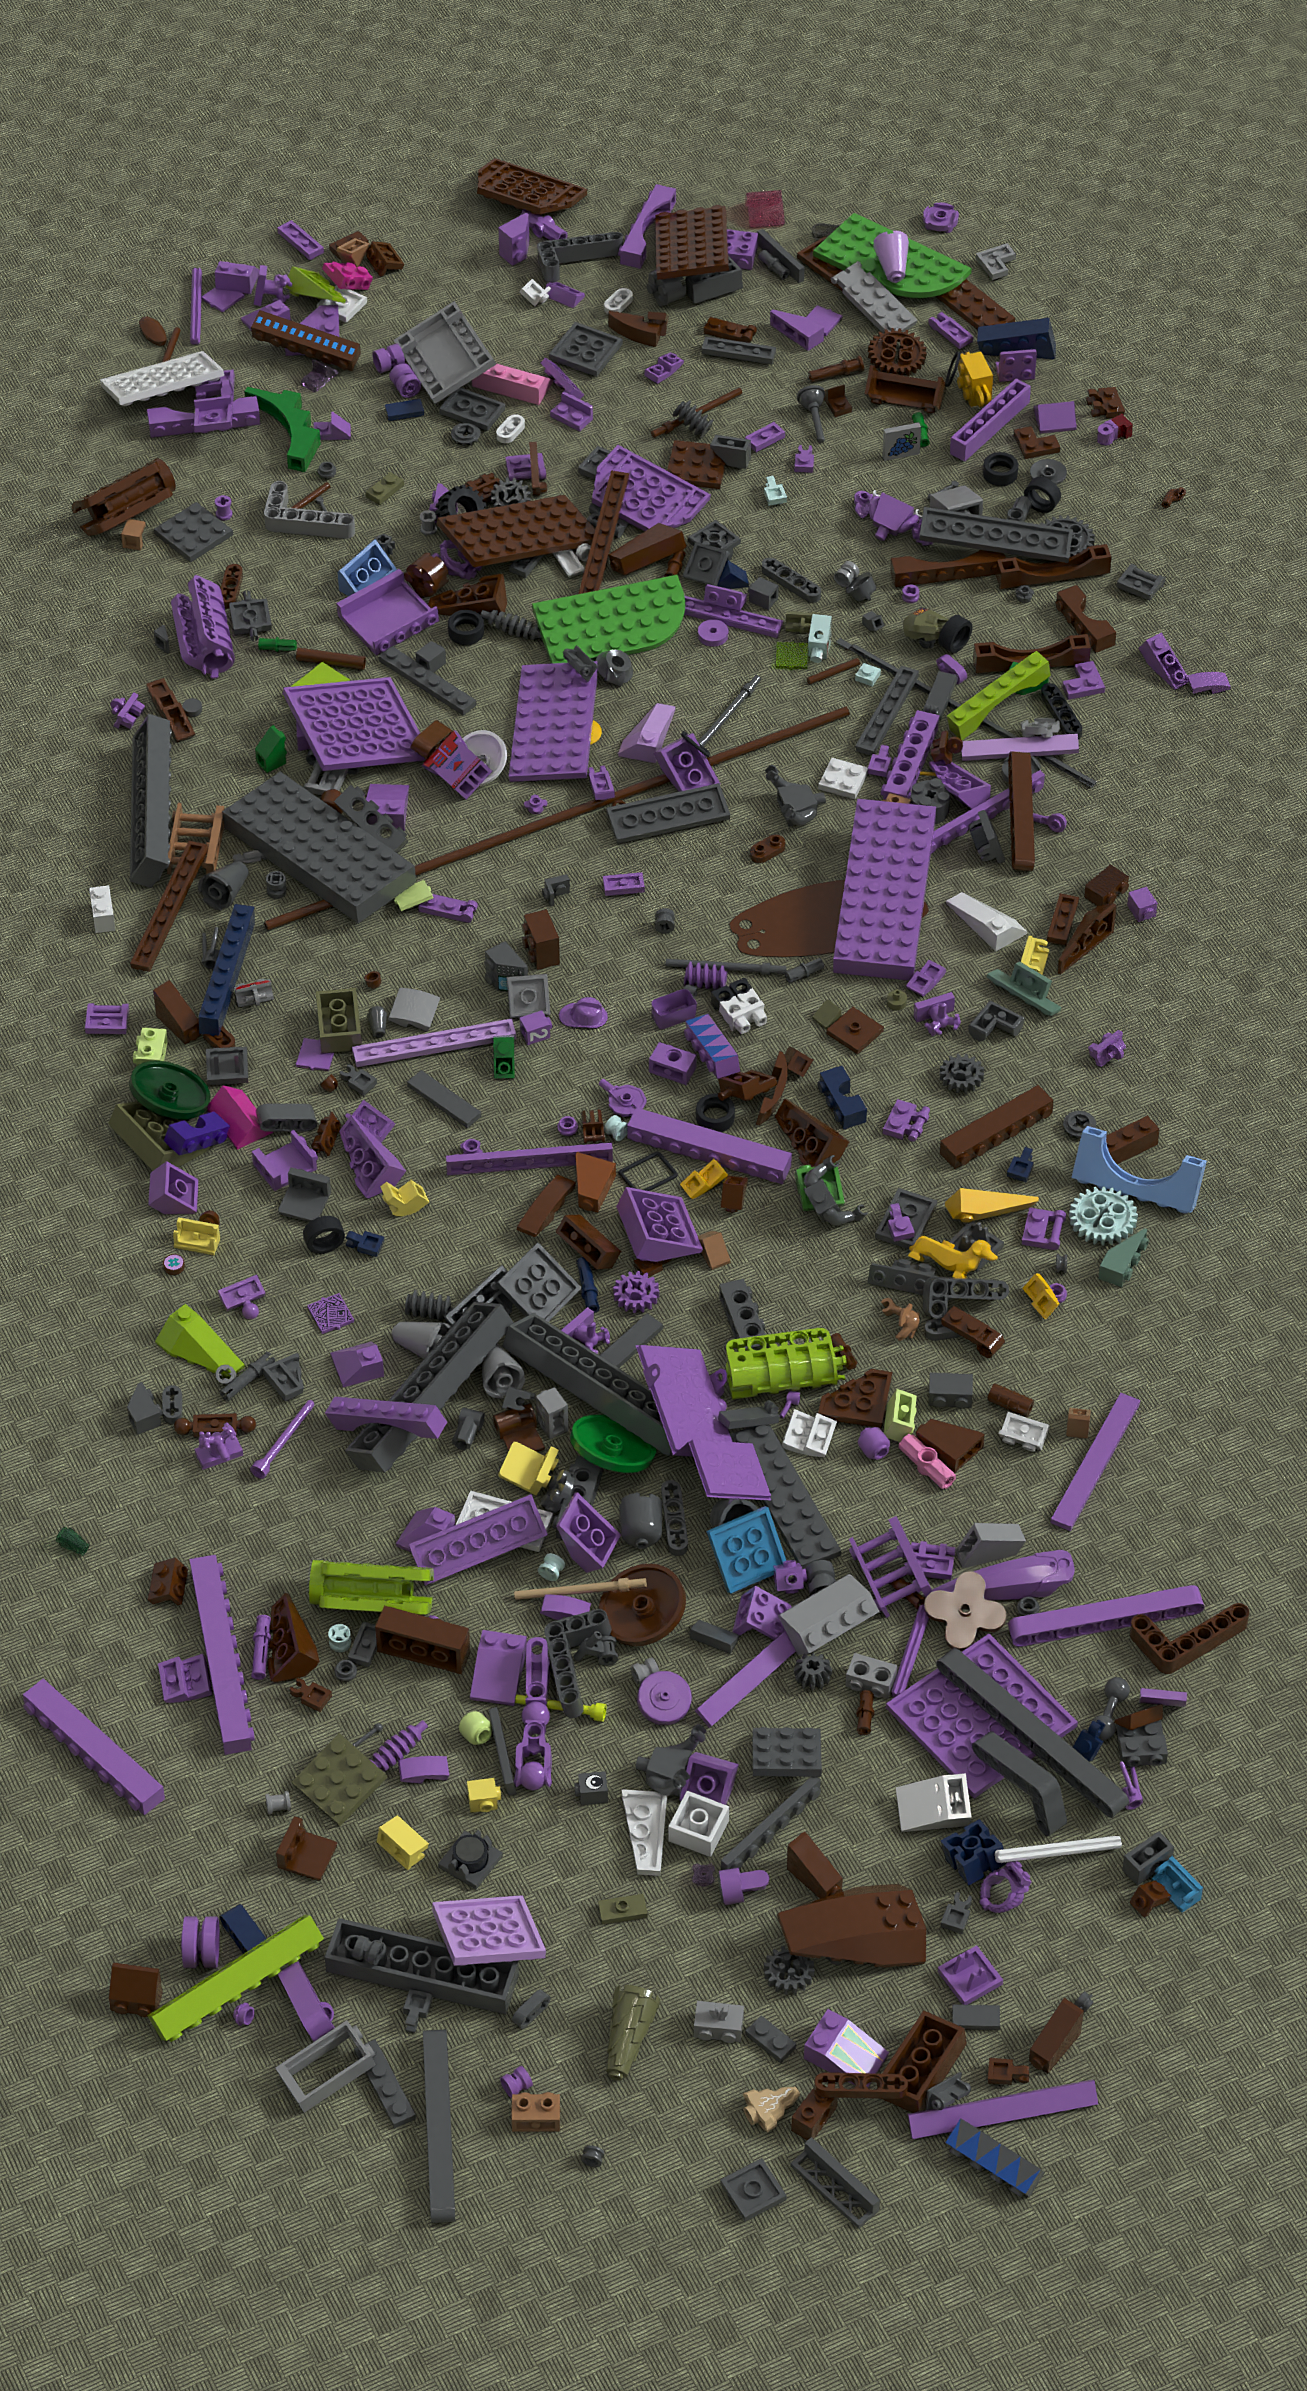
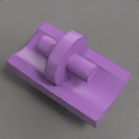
M133 693L126 704L124 698H115L111 701L112 713L115 715L119 713L117 715L118 719L113 725L114 727L119 729L123 725L129 729L132 728L137 718L129 713L132 712L139 717L145 708V705L137 701L138 694Z
M1117 1030L1113 1034L1107 1032L1102 1037V1043L1099 1045L1093 1043L1089 1046L1090 1056L1095 1058L1097 1066L1102 1067L1112 1058L1116 1060L1123 1058V1050L1126 1048V1045L1122 1040V1031Z

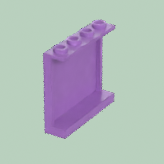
M400 569L336 603L338 617L375 655L403 642L405 639L439 621L437 607L435 606L431 609L404 581V574Z

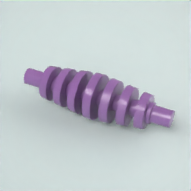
M422 1720L416 1726H407V1732L401 1730L398 1732L399 1736L395 1734L391 1737V1740L387 1739L384 1742V1746L378 1748L379 1754L375 1752L372 1755L373 1763L382 1771L388 1770V1765L392 1767L396 1765V1760L404 1759L403 1754L407 1755L410 1752L409 1748L413 1749L416 1745L415 1741L419 1742L422 1739L421 1733L428 1728L427 1724Z

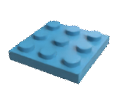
M766 1506L706 1531L726 1590L730 1594L773 1576V1566L783 1565V1561H786L769 1508Z

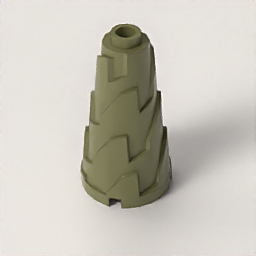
M619 1985L614 1989L606 2072L609 2074V2078L616 2081H621L628 2076L633 2062L636 2061L643 2038L646 2036L660 2005L658 1995L654 2000L652 1999V1991L638 1986L625 1985L624 1990L620 1991L621 1987Z

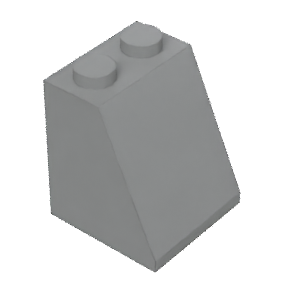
M964 485L930 494V508L982 516L983 499Z

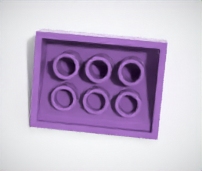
M629 1187L625 1188L616 1207L637 1259L657 1262L702 1252L703 1248L682 1197Z

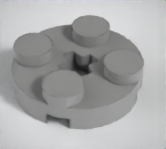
M1036 718L1032 723H1029V720L1021 722L1023 737H1033L1034 735L1041 734V737L1047 738L1052 737L1053 733L1060 730L1059 720L1055 722L1053 718Z

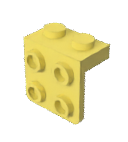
M513 1442L498 1475L500 1478L537 1495L542 1487H547L551 1476L548 1474L550 1470L554 1471L559 1461L556 1458L559 1450L551 1446L544 1456L518 1442Z

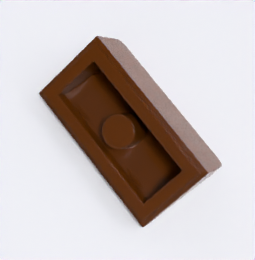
M1163 1704L1115 1719L1114 1723L1128 1730H1133L1163 1719Z

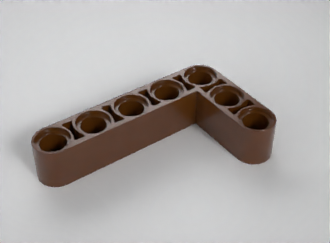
M1242 1603L1233 1604L1171 1642L1149 1617L1138 1614L1132 1618L1130 1638L1161 1673L1172 1674L1243 1632L1248 1625L1249 1608Z

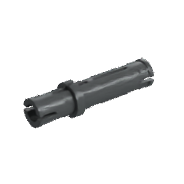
M266 1351L257 1361L248 1364L246 1370L219 1391L221 1396L229 1392L223 1399L230 1401L232 1397L253 1381V1379L259 1378L263 1374L262 1367L275 1362L274 1357L265 1361L272 1354Z

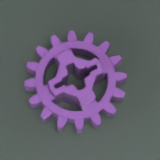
M630 1271L628 1277L621 1275V1281L616 1280V1286L613 1287L614 1301H618V1307L625 1306L626 1312L632 1309L633 1313H636L637 1309H640L643 1313L645 1307L652 1309V1304H657L659 1284L655 1283L654 1277L648 1278V1273L642 1276L640 1271H637L636 1275H633Z

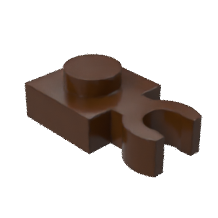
M300 1678L296 1679V1685L301 1688L295 1689L290 1687V1694L293 1697H301L302 1704L318 1712L322 1711L332 1697V1691L314 1682L307 1686L305 1681Z

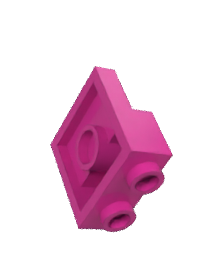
M350 262L324 263L322 267L323 271L339 289L368 290L373 279L366 268L356 267L355 264Z

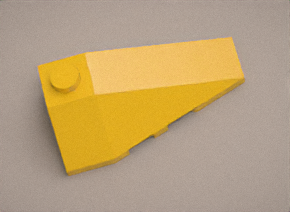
M960 1188L945 1202V1207L953 1219H960L962 1222H972L1031 1208L1039 1201V1198Z

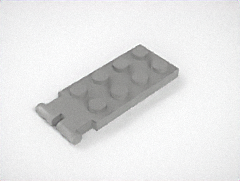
M859 261L831 278V282L833 284L837 283L843 289L842 293L883 334L884 329L891 332V328H894L895 331L901 328V331L905 332V330L916 325L917 319L870 272L866 273L861 268L862 265Z

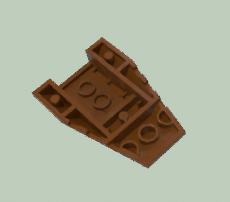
M900 1884L854 1887L777 1914L790 1955L817 1959L823 1956L830 1957L832 1961L839 1962L845 1959L854 1961V1964L863 1965L866 1962L873 1963L875 1967L882 1968L919 1965L926 1962V1926L913 1890Z

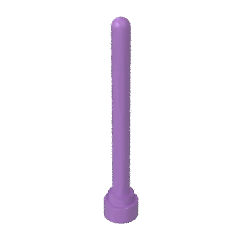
M308 1400L264 1458L254 1462L250 1468L254 1476L260 1479L266 1477L270 1471L269 1468L272 1460L314 1407L312 1400Z

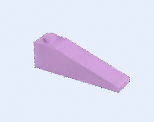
M657 703L623 740L618 756L656 763L657 760L653 753L662 748L675 712V706Z

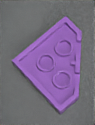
M320 305L300 324L339 337L338 305ZM285 348L286 356L304 355L298 352H291Z

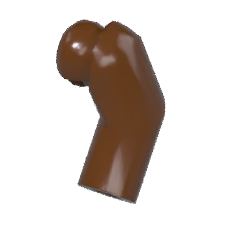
M1183 487L1169 490L1161 505L1164 508H1169L1172 502L1184 498L1186 490Z

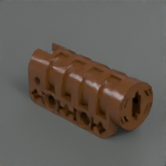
M156 458L145 464V466L131 471L130 474L116 479L113 483L101 487L98 491L72 503V512L77 513L87 508L93 520L81 525L80 528L88 536L103 533L173 495L172 492L176 489L173 474L163 460Z

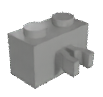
M697 2001L694 2037L701 2040H722L726 2043L741 2042L744 2006Z

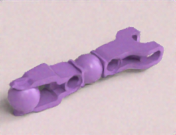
M541 1637L531 1638L527 1642L526 1706L521 1715L525 1728L522 1742L516 1746V1773L514 1778L516 1787L522 1784L526 1789L532 1791L538 1790L544 1785L550 1787L552 1784L551 1746L549 1743H546L545 1738L546 1725L550 1719V1711L547 1708L550 1660L548 1657L547 1641ZM536 1645L542 1647V1653L539 1655L532 1652V1648ZM536 1694H540V1695H541V1696H539V1697H533V1696L536 1695ZM533 1734H539L537 1737H531ZM530 1753L533 1755L540 1753L544 1757V1766L534 1761L528 1762L523 1766L524 1757H528Z

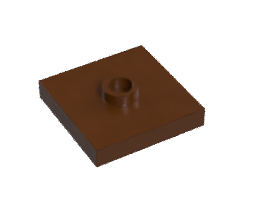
M852 1007L826 1030V1034L858 1055L884 1032V1026Z

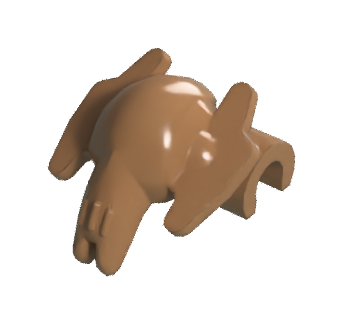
M890 1298L883 1299L881 1303L887 1307L882 1310L886 1316H890L893 1313L900 1316L899 1326L902 1329L896 1335V1339L902 1341L908 1335L912 1339L919 1326L920 1313L911 1310L912 1304H908L906 1308L896 1306Z

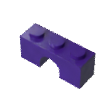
M210 1112L200 1115L195 1127L190 1126L185 1120L170 1124L164 1142L179 1156L223 1143L227 1138L230 1125L217 1113Z

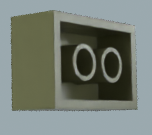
M356 988L316 991L321 1053L352 1051V1047L362 1045Z

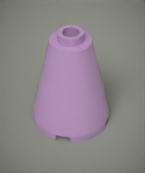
M893 231L891 234L883 232L874 239L873 248L887 279L897 283L905 277L909 240L907 235L900 231Z

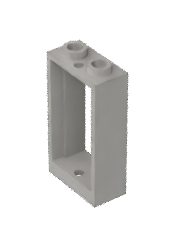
M347 2020L275 2067L280 2078L304 2113L376 2065L372 2058L375 2055L373 2049L368 2043L365 2045L360 2039L363 2038L360 2030L356 2025L351 2027ZM348 2038H351L363 2057L307 2095H304L292 2075Z

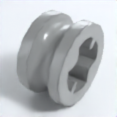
M221 1365L216 1370V1378L220 1383L228 1385L236 1378V1371L229 1365ZM223 1370L226 1372L228 1370L231 1371L229 1373L231 1375L230 1379H221L223 1377L221 1374Z

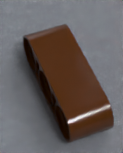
M435 720L414 739L410 749L428 759L453 730L440 721Z

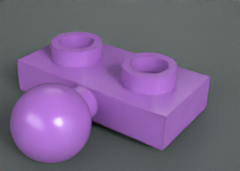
M255 1275L218 1290V1295L226 1312L243 1305L242 1315L244 1318L251 1320L255 1319L259 1314L258 1307L251 1303V1301L265 1296V1291L258 1276Z

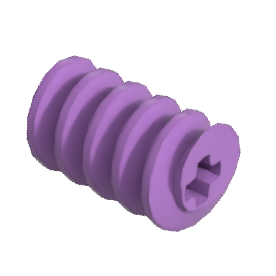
M690 961L686 967L684 986L689 981V985L692 986L697 982L698 988H701L705 983V988L709 989L713 984V989L716 990L720 985L721 987L726 986L727 972L724 969V965H721L718 971L716 964H713L710 970L708 963L702 969L700 962L694 968L692 961Z

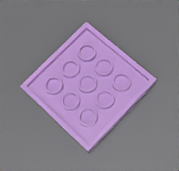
M523 1895L432 1903V1912L454 1966L545 1958L546 1949Z

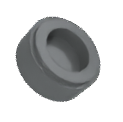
M187 699L182 705L186 716L195 717L202 712V703L198 699Z

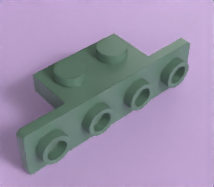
M1022 962L1015 964L1011 977L999 969L987 974V978L993 984L1005 988L1011 995L1018 996L1026 1004L1041 1010L1043 1014L1052 1016L1061 1011L1059 1005L1046 998L1052 980Z

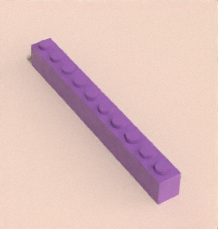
M216 1555L190 1559L191 1574L224 1753L227 1755L252 1750L251 1741H255L253 1727L248 1728L247 1723L251 1722L250 1710L244 1707V1704L248 1703L246 1690L241 1691L240 1686L244 1685L242 1671L238 1672L237 1670L241 1663L239 1653L234 1654V1648H237L236 1636L230 1633V1630H234L232 1617H227V1612L231 1611L229 1599H224L223 1595L227 1594L225 1581L220 1579V1576H224L222 1563H217Z

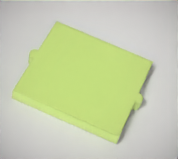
M422 880L395 897L394 902L403 911L433 899L430 886H427L426 882Z

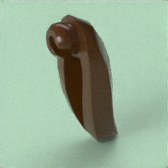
M149 316L142 317L139 320V327L147 340L158 346L165 345L167 337L159 321Z

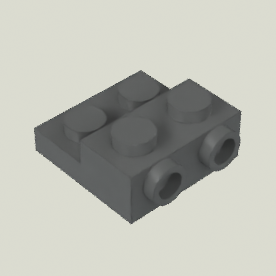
M1156 1721L1133 1730H1128L1116 1724L1120 1761L1124 1762L1125 1766H1158L1167 1763L1168 1752L1161 1721Z

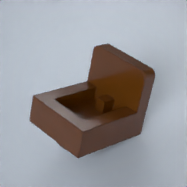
M1155 1880L1139 1885L1130 1900V1904L1143 1917H1146L1153 1907L1167 1903L1171 1895L1162 1884Z

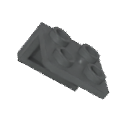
M290 1167L288 1172L289 1187L278 1208V1212L283 1216L310 1222L321 1216L331 1194L330 1177Z

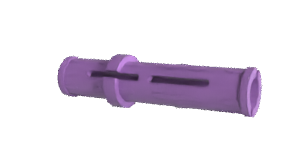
M259 1615L256 1618V1632L253 1634L255 1646L251 1677L257 1680H262L266 1677L268 1643L271 1641V1635L269 1634L271 1618L267 1615Z

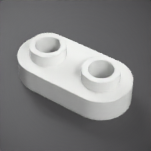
M627 288L615 291L604 303L605 313L608 314L609 311L622 312L633 301L632 291Z
M520 415L509 416L497 429V440L505 444L512 442L525 428L524 418Z

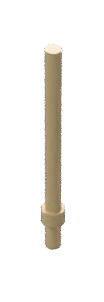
M620 1578L618 1581L515 1591L514 1596L515 1600L542 1598L545 1595H572L612 1590L625 1592L632 1588L647 1587L646 1578L633 1580Z

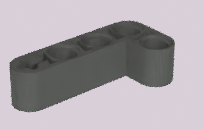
M930 1277L924 1283L923 1311L927 1316L939 1319L944 1317L947 1312L948 1298L1001 1300L1008 1296L1009 1286L1006 1282L996 1279ZM935 1282H938L940 1285L937 1292H934L932 1288ZM958 1282L960 1290L954 1293L953 1286ZM978 1283L980 1291L975 1294L973 1288ZM989 1287H1000V1290L996 1292L989 1291ZM937 1303L938 1311L933 1314L931 1311L932 1305Z

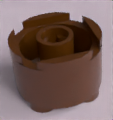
M431 553L421 555L407 567L404 573L405 580L410 583L420 598L433 596L449 582V579H447L449 572L446 565L439 557L430 556Z

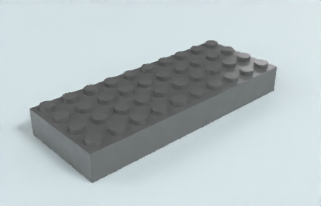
M282 772L277 773L222 811L224 828L254 850H259L269 861L358 924L416 883L415 865Z

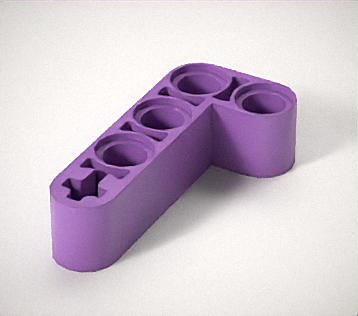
M297 1961L281 1970L278 1976L302 2024L315 2042L335 2027L325 2013L300 1963Z

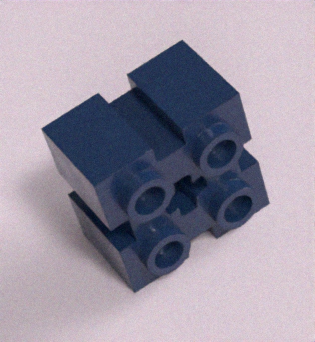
M980 1819L964 1827L965 1832L958 1835L955 1832L940 1841L945 1860L954 1870L958 1869L959 1876L968 1886L983 1878V1872L987 1870L993 1872L1007 1864V1862H996L995 1851L1003 1850V1844L994 1834L990 1836L989 1829Z

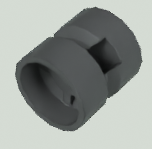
M813 1561L805 1568L810 1596L836 1581L834 1567L830 1561Z

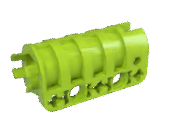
M824 1328L730 1340L726 1345V1374L731 1398L733 1400L755 1397L758 1393L765 1392L777 1394L780 1390L787 1389L799 1391L800 1388L809 1386L812 1389L821 1388V1385L831 1383L833 1386H836L837 1380H846L845 1375H837V1370H843L842 1365L846 1364V1356L835 1357V1352L843 1351L844 1348L843 1346L833 1347L830 1333ZM801 1338L805 1343L797 1345L793 1341ZM759 1344L763 1348L761 1350H753L751 1346Z

